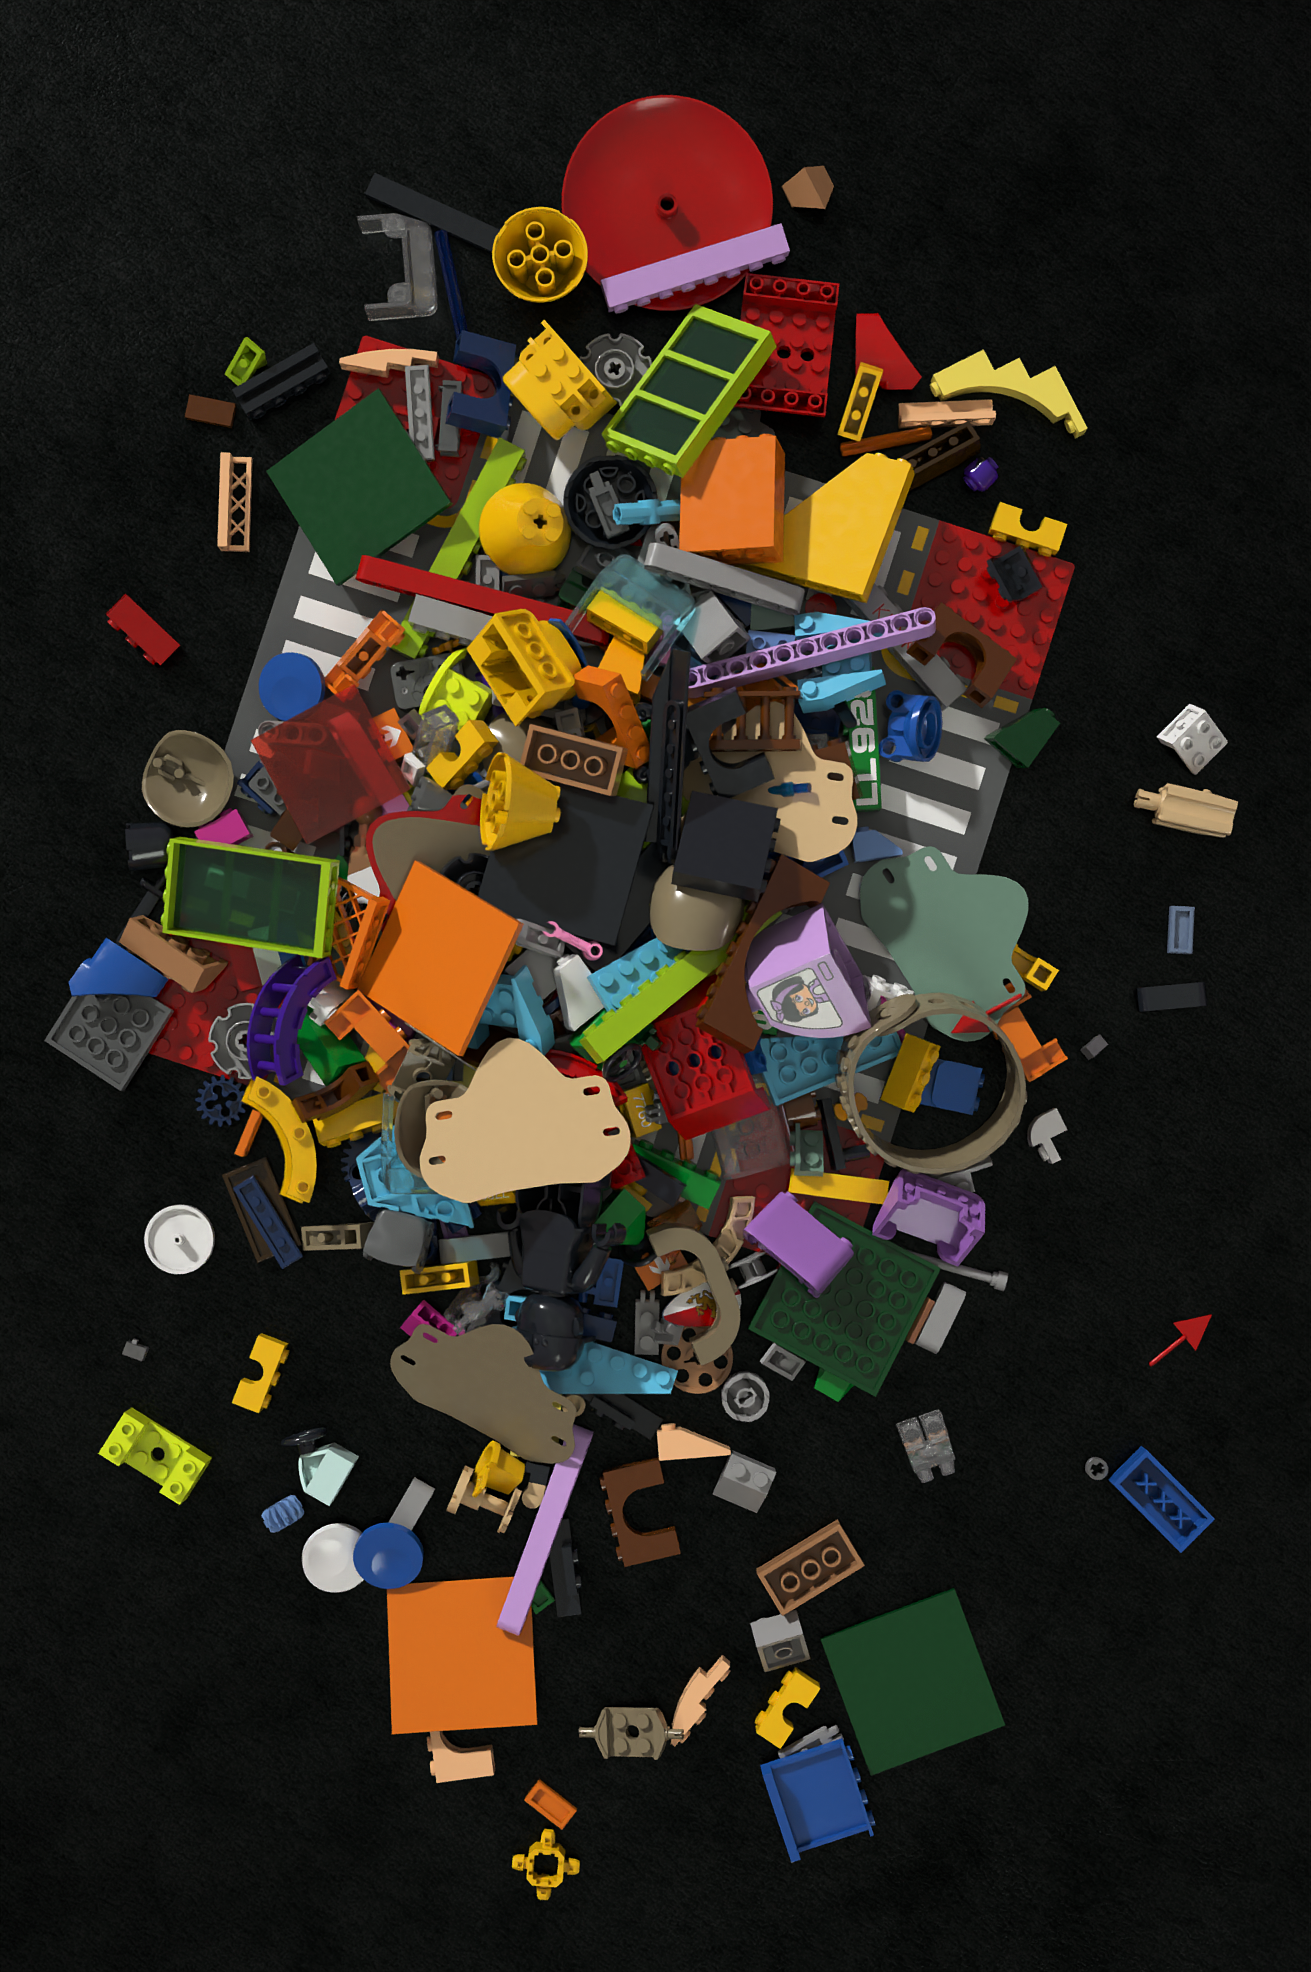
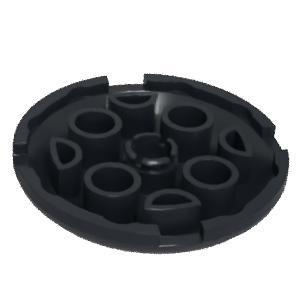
M600 455L582 463L572 473L564 490L563 506L571 529L586 543L603 549H619L637 542L647 533L652 525L631 524L628 525L630 531L607 539L589 495L588 489L593 487L589 474L598 471L603 483L609 481L620 504L658 499L656 486L649 473L636 461L621 455Z

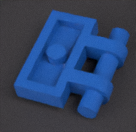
M608 1257L596 1287L584 1293H579L577 1301L587 1303L588 1294H594V1304L617 1307L624 1262L621 1259Z

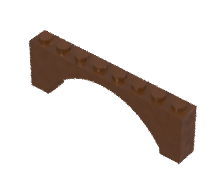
M782 854L772 859L770 872L766 873L764 879H768L765 894L760 893L758 902L750 901L747 905L745 920L739 923L735 931L738 935L735 941L729 944L726 950L728 956L716 971L717 980L707 990L706 996L708 999L696 1014L698 1018L696 1027L743 1054L754 1051L763 1031V1028L758 1026L752 1014L745 989V962L754 936L761 926L779 911L805 905L813 908L821 904L830 885V882Z

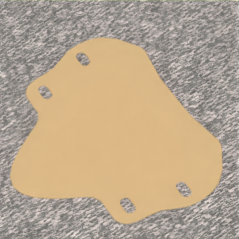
M776 701L770 702V736H772V739H782V735H784V705ZM760 705L755 706L746 713V736H748V739H758L760 735ZM794 714V735H796V739L802 741V751L765 752L775 779L736 795L731 799L778 808L776 818H780L781 821L778 833L773 832L772 838L776 839L774 852L805 862H814L839 853L854 838L858 818L852 800L853 772L845 763L823 760L817 757L811 748L801 723ZM736 723L724 735V740H734V736H736ZM762 752L712 753L723 762L738 763ZM701 756L696 760L690 761L689 766L684 770L683 795L687 800H690L692 791L713 795L709 786L712 780L709 774L704 775L699 764L702 761ZM830 772L839 773L844 778L842 781L828 779L827 775ZM684 815V816L681 818V835H682V831H683V827H684L686 815ZM834 816L845 817L849 822L847 825L835 824L832 822V818Z
M506 1038L497 1042L488 1050L465 1094L459 1098L436 1101L427 1108L426 1140L420 1155V1170L423 1179L431 1189L442 1196L463 1203H472L504 1192L551 1184L593 1183L601 1180L613 1171L627 1156L631 1141L630 1131L627 1122L615 1107L610 1087L603 1077L593 1075L574 1079L567 1078L530 1043L516 1038ZM590 1087L600 1088L598 1094L588 1096L584 1095L583 1090ZM438 1112H452V1117L449 1119L437 1120L435 1117ZM618 1127L620 1129V1133L617 1135L605 1136L603 1134L606 1128ZM444 1156L446 1158V1161L442 1164L431 1165L429 1163V1159L432 1157Z

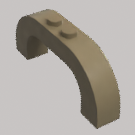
M666 1223L646 1230L657 1257L676 1250H686L695 1254L699 1260L717 1307L716 1318L713 1324L706 1331L689 1338L698 1362L701 1366L717 1359L728 1350L737 1336L740 1325V1309L735 1296V1292L738 1289L733 1278L729 1279L726 1271L729 1270L726 1259L724 1256L720 1258L716 1248L708 1238L691 1226L680 1223Z

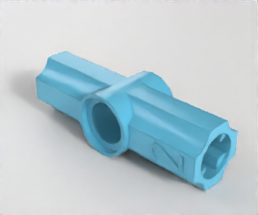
M659 499L641 500L637 503L615 504L613 519L616 525L639 523L640 525L661 524V522L680 521V500L659 501Z

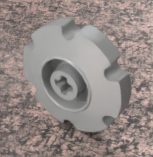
M609 333L595 338L586 346V351L589 353L588 356L579 358L620 407L652 364L650 356H642L644 346L637 339L620 333L617 339H612ZM615 368L616 371H619V374L611 373V369Z
M240 1003L227 1008L228 1016L226 1018L218 1016L209 1032L208 1041L213 1042L216 1046L215 1050L210 1053L214 1062L226 1074H231L232 1071L236 1070L239 1079H252L247 1057V1045L243 1044L242 1040L246 1039L249 1020L254 1006L253 1003ZM277 1018L273 1020L270 1035H274ZM270 1045L272 1062H274L273 1045Z

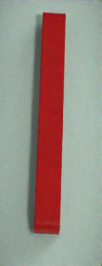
M362 555L355 578L359 582L416 597V594L489 616H494L495 613L526 609L533 613L538 621H548L550 618L561 619L579 641L603 647L608 645L610 633L587 621V614L372 556Z

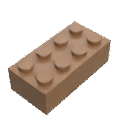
M530 724L520 763L542 778L609 796H617L628 748Z
M837 1519L763 1564L756 1571L781 1615L784 1616L865 1565Z

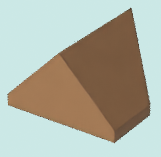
M824 166L804 167L782 186L792 208L825 209L834 188Z

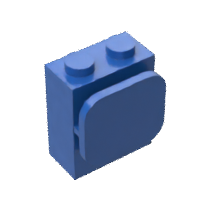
M938 1059L932 1067L930 1080L924 1087L920 1104L973 1115V1111L978 1110L980 1097H976L978 1087L982 1088L985 1074L981 1073L982 1068Z

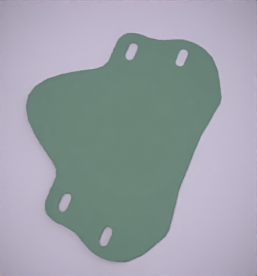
M931 846L919 849L906 857L884 859L874 864L866 872L860 887L861 916L866 925L887 948L915 995L939 992L953 994L971 1002L974 1001L985 1012L1017 994H1022L1023 997L1025 994V983L1012 964L1011 958L1028 914V897L1025 889L1018 882L1007 877L995 875L958 874L951 869L940 850ZM930 856L937 866L935 871L929 869L925 863V857ZM885 868L889 869L895 879L893 883H889L882 872ZM1005 978H1008L1015 988L1014 993H1009L1003 984ZM1020 999L989 1016L998 1024L1003 1013ZM940 1014L926 1017L932 1027L953 1039L965 1042L975 1041L990 1033H951L963 1015Z

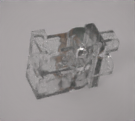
M939 1409L918 1416L927 1439L926 1441L916 1417L896 1423L914 1473H917L922 1483L934 1479L930 1468L939 1465L943 1476L955 1472L953 1462L955 1456L942 1413Z

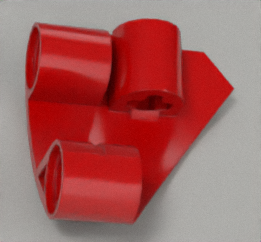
M879 313L857 314L856 375L860 363L863 362L883 369L878 385L881 389H913L922 376L901 349Z

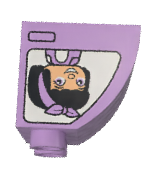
M823 903L770 926L753 938L747 952L744 974L747 983L745 984L747 999L752 1013L762 1009L771 1026L804 1037L833 1038L858 1033L871 1028L863 975Z

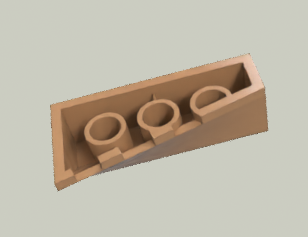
M144 915L130 918L119 940V943L124 945L128 952L140 956L147 965L156 967L163 972L162 974L166 978L175 980L181 985L182 989L191 993L206 989L228 964V961L222 958L219 961L209 956L211 952L204 948L200 950L189 946V940L182 936H171L162 933L163 926Z

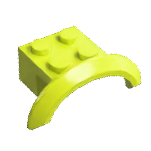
M467 647L454 651L443 662L430 682L419 708V714L424 718L427 725L431 722L429 719L430 712L460 730L468 720L484 721L492 707L491 688L479 681H471L452 669L460 660L465 658L468 652Z

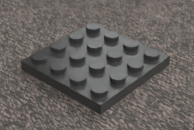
M121 994L72 996L44 1041L118 1090L125 1091L174 1013V1010L154 997Z

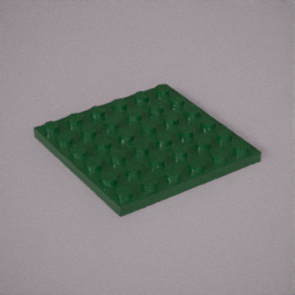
M813 1201L808 1213L838 1238H846L853 1245V1257L817 1299L808 1292L809 1288L804 1283L801 1284L795 1275L783 1265H780L748 1329L876 1397L941 1268L889 1240L872 1235V1231Z

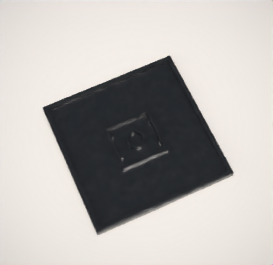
M546 779L554 786L560 787V796L557 801V808H560L559 822L553 823L551 833L491 851L478 897L515 919H523L554 930V926L547 923L548 921H553L558 924L559 928L574 936L616 946L654 805L620 796H609Z

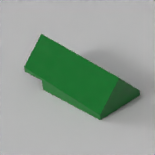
M307 1005L306 1009L308 1011L302 1028L298 1029L297 1044H299L300 1049L324 1085L328 1086L340 1078L349 1067L366 1062L367 1060L349 1033L340 1041L325 1024L319 1026L309 1017L314 1009Z

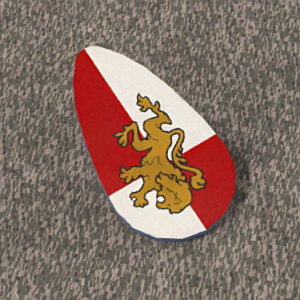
M704 1282L692 1288L693 1290L675 1296L662 1312L663 1319L679 1326H711L716 1318L717 1307L708 1283ZM738 1289V1291L735 1292V1296L737 1298L740 1309L741 1293Z

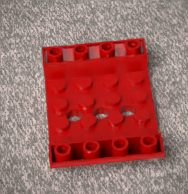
M746 273L740 320L771 331L777 347L734 407L825 417L835 313L839 292L838 283ZM738 342L735 372L752 350V346ZM780 350H787L790 356L783 359L777 353ZM804 352H809L813 355V359L811 361H804L800 355Z
M716 974L701 980L652 1021L655 1025L654 1027L658 1030L655 1035L663 1043L659 1049L652 1051L646 1044L641 1046L668 1122L685 1141L771 1110L763 1086L760 1088L755 1086L744 1054L695 1026L698 1020L696 1014L703 1004L705 1005L708 999L706 996L707 990L711 984H715L718 977ZM714 1045L721 1049L720 1058L713 1057L711 1053ZM692 1053L697 1054L700 1058L698 1067L690 1062ZM671 1061L676 1062L679 1066L677 1074H673L669 1070Z

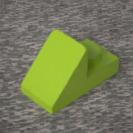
M245 337L225 375L238 386L253 377L257 369L266 366L265 352L252 340Z

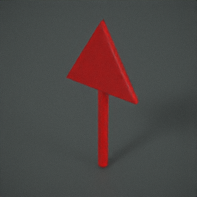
M1017 994L986 1011V1013L990 1015L1022 998V994ZM963 1015L951 1033L990 1032V1030L981 1021Z
M1212 1314L1174 1322L1173 1324L1181 1332L1182 1336L1149 1362V1365H1155L1185 1339L1196 1351Z

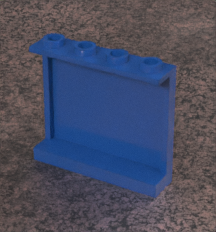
M843 1738L760 1765L791 1863L801 1860L799 1852L869 1830L870 1837L874 1836L871 1826L876 1824L872 1812H866L864 1805L868 1804L865 1790H859L857 1783L861 1782L857 1767L852 1768L850 1761L854 1760L850 1745L845 1747Z

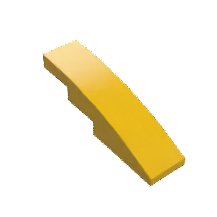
M791 1168L788 1192L883 1204L888 1194L889 1181L823 1172V1177L794 1176V1168Z

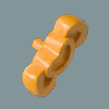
M453 639L439 645V647L432 648L431 651L434 656L447 650L449 653H453V648L461 644L458 643L459 640Z
M856 1092L854 1096L859 1113L867 1109L868 1102L862 1093ZM835 1103L833 1108L835 1116L841 1121H846L848 1117L841 1103Z

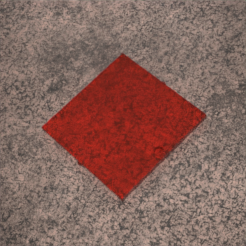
M355 684L251 740L277 788V794L283 799L307 845L411 789L385 741V735L381 734Z

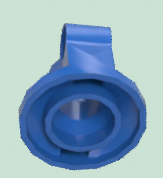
M899 690L890 692L886 699V705L892 713L888 721V737L882 739L878 746L880 755L893 762H900L902 760L929 762L934 758L942 736L943 721L939 701L935 696L910 695ZM903 698V704L898 708V702ZM895 745V751L890 754L891 747Z

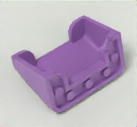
M902 1169L896 1176L876 1217L872 1235L889 1240L895 1236L896 1230L937 1244V1252L940 1258L947 1263L959 1266L985 1233V1203L975 1193L921 1173L914 1174Z
M780 1192L745 1227L743 1238L752 1245L758 1242L759 1249L765 1250L795 1275L801 1284L804 1283L809 1288L808 1292L817 1299L853 1257V1245L844 1237L838 1238L796 1203L798 1201L797 1198L790 1192Z

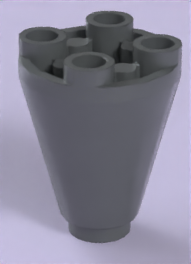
M421 776L418 786L413 791L411 797L413 801L407 811H439L445 807L453 795L430 778ZM461 802L460 807L462 809H466L468 807L463 802Z

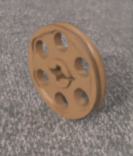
M684 1326L683 1331L686 1328H691L696 1332V1335H698L706 1331L710 1326ZM682 1334L678 1346H675L681 1351L678 1359H670L667 1355V1350L675 1345L664 1344L662 1365L675 1370L685 1369L689 1373L687 1381L680 1382L675 1379L674 1382L677 1388L685 1392L694 1394L710 1392L719 1387L731 1371L733 1363L732 1346L722 1354L728 1360L727 1365L723 1368H718L714 1364V1360L702 1366L696 1360L684 1362L693 1357L694 1351L690 1341L684 1340ZM703 1373L710 1374L713 1380L711 1385L702 1386L699 1382V1376Z

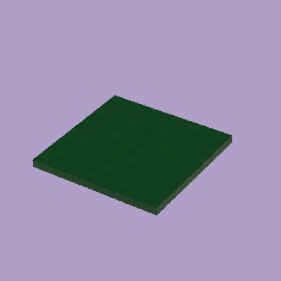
M379 388L266 471L338 586L357 574L362 555L375 558L381 557L453 504Z
M954 1588L820 1638L871 1776L1005 1726Z

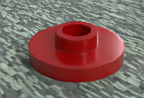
M824 593L814 594L805 605V613L821 612L835 615L837 610L833 598Z

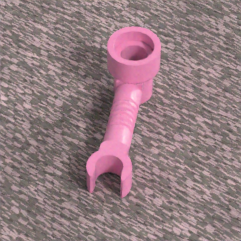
M547 922L554 926V932L549 934L543 931L545 936L558 938L582 950V955L587 960H597L601 957L603 949L598 942H586L559 928L556 922ZM593 946L597 949L595 955H592L591 948Z

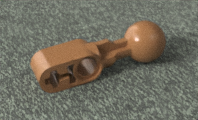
M362 796L353 805L352 813L355 820L359 823L358 834L354 837V844L350 851L348 875L371 867L366 850V833L370 824L378 817H381L383 813L382 807L376 802L378 799H374L375 797Z

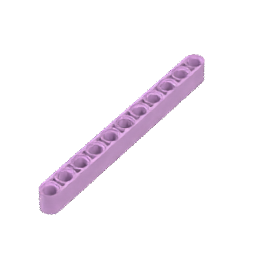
M923 607L690 668L689 682L695 681L696 684L689 686L688 698L704 696V692H710V688H725V690H728L735 686H744L930 637L936 631L935 613L932 609ZM924 620L930 621V623L926 625L920 624V622ZM898 627H906L903 631L897 630ZM875 633H883L880 637L873 636ZM852 639H859V640H860V641L857 642V643H851V642H850ZM829 645H836L834 649L826 648ZM806 651L813 652L811 655H803ZM783 657L790 658L789 660L784 662L780 661V659ZM760 663H765V664H766V665H765L764 667H762V668L756 667V666H757L758 664H760ZM737 669H742V670H743V671H742L741 673H739V674H734V673H733V672H734L735 670H737ZM714 675L720 676V677H719L718 679H716V680H711V679H710V678H711L712 676H714Z

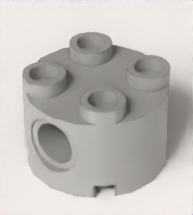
M749 1370L736 1372L729 1376L721 1389L722 1404L726 1412L735 1420L752 1422L760 1418L767 1410L769 1391L764 1380L756 1373Z

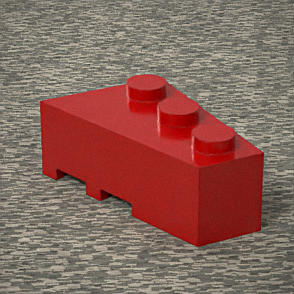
M126 593L106 613L110 618L107 622L117 632L122 629L128 635L125 639L134 648L139 645L145 651L143 656L152 665L157 662L161 666L180 646Z

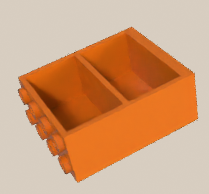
M761 434L759 437L740 435L735 439L715 437L708 442L688 472L681 478L680 550L728 565L783 562L785 452L776 436L772 434Z

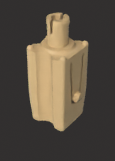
M1169 783L1159 788V794L1138 789L1135 798L1137 800L1134 801V807L1155 811V818L1152 819L1153 824L1220 838L1231 835L1238 801L1212 794L1207 789L1199 791Z

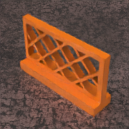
M338 877L336 908L338 907L342 920L334 922L333 937L335 942L332 943V946H337L340 958L333 961L332 956L328 957L332 963L337 978L336 981L340 982L339 986L349 990L359 986L370 961L390 900L385 897H377ZM341 886L347 888L350 897L342 901L339 893ZM364 897L369 900L365 910L361 911L357 898ZM352 902L355 914L348 917L344 904ZM357 917L360 927L358 932L354 933L350 920ZM344 923L348 936L340 939L336 926ZM349 939L352 950L350 954L346 955L342 942ZM309 956L307 965H312L317 958ZM342 961L345 968L343 976L338 974L335 964Z

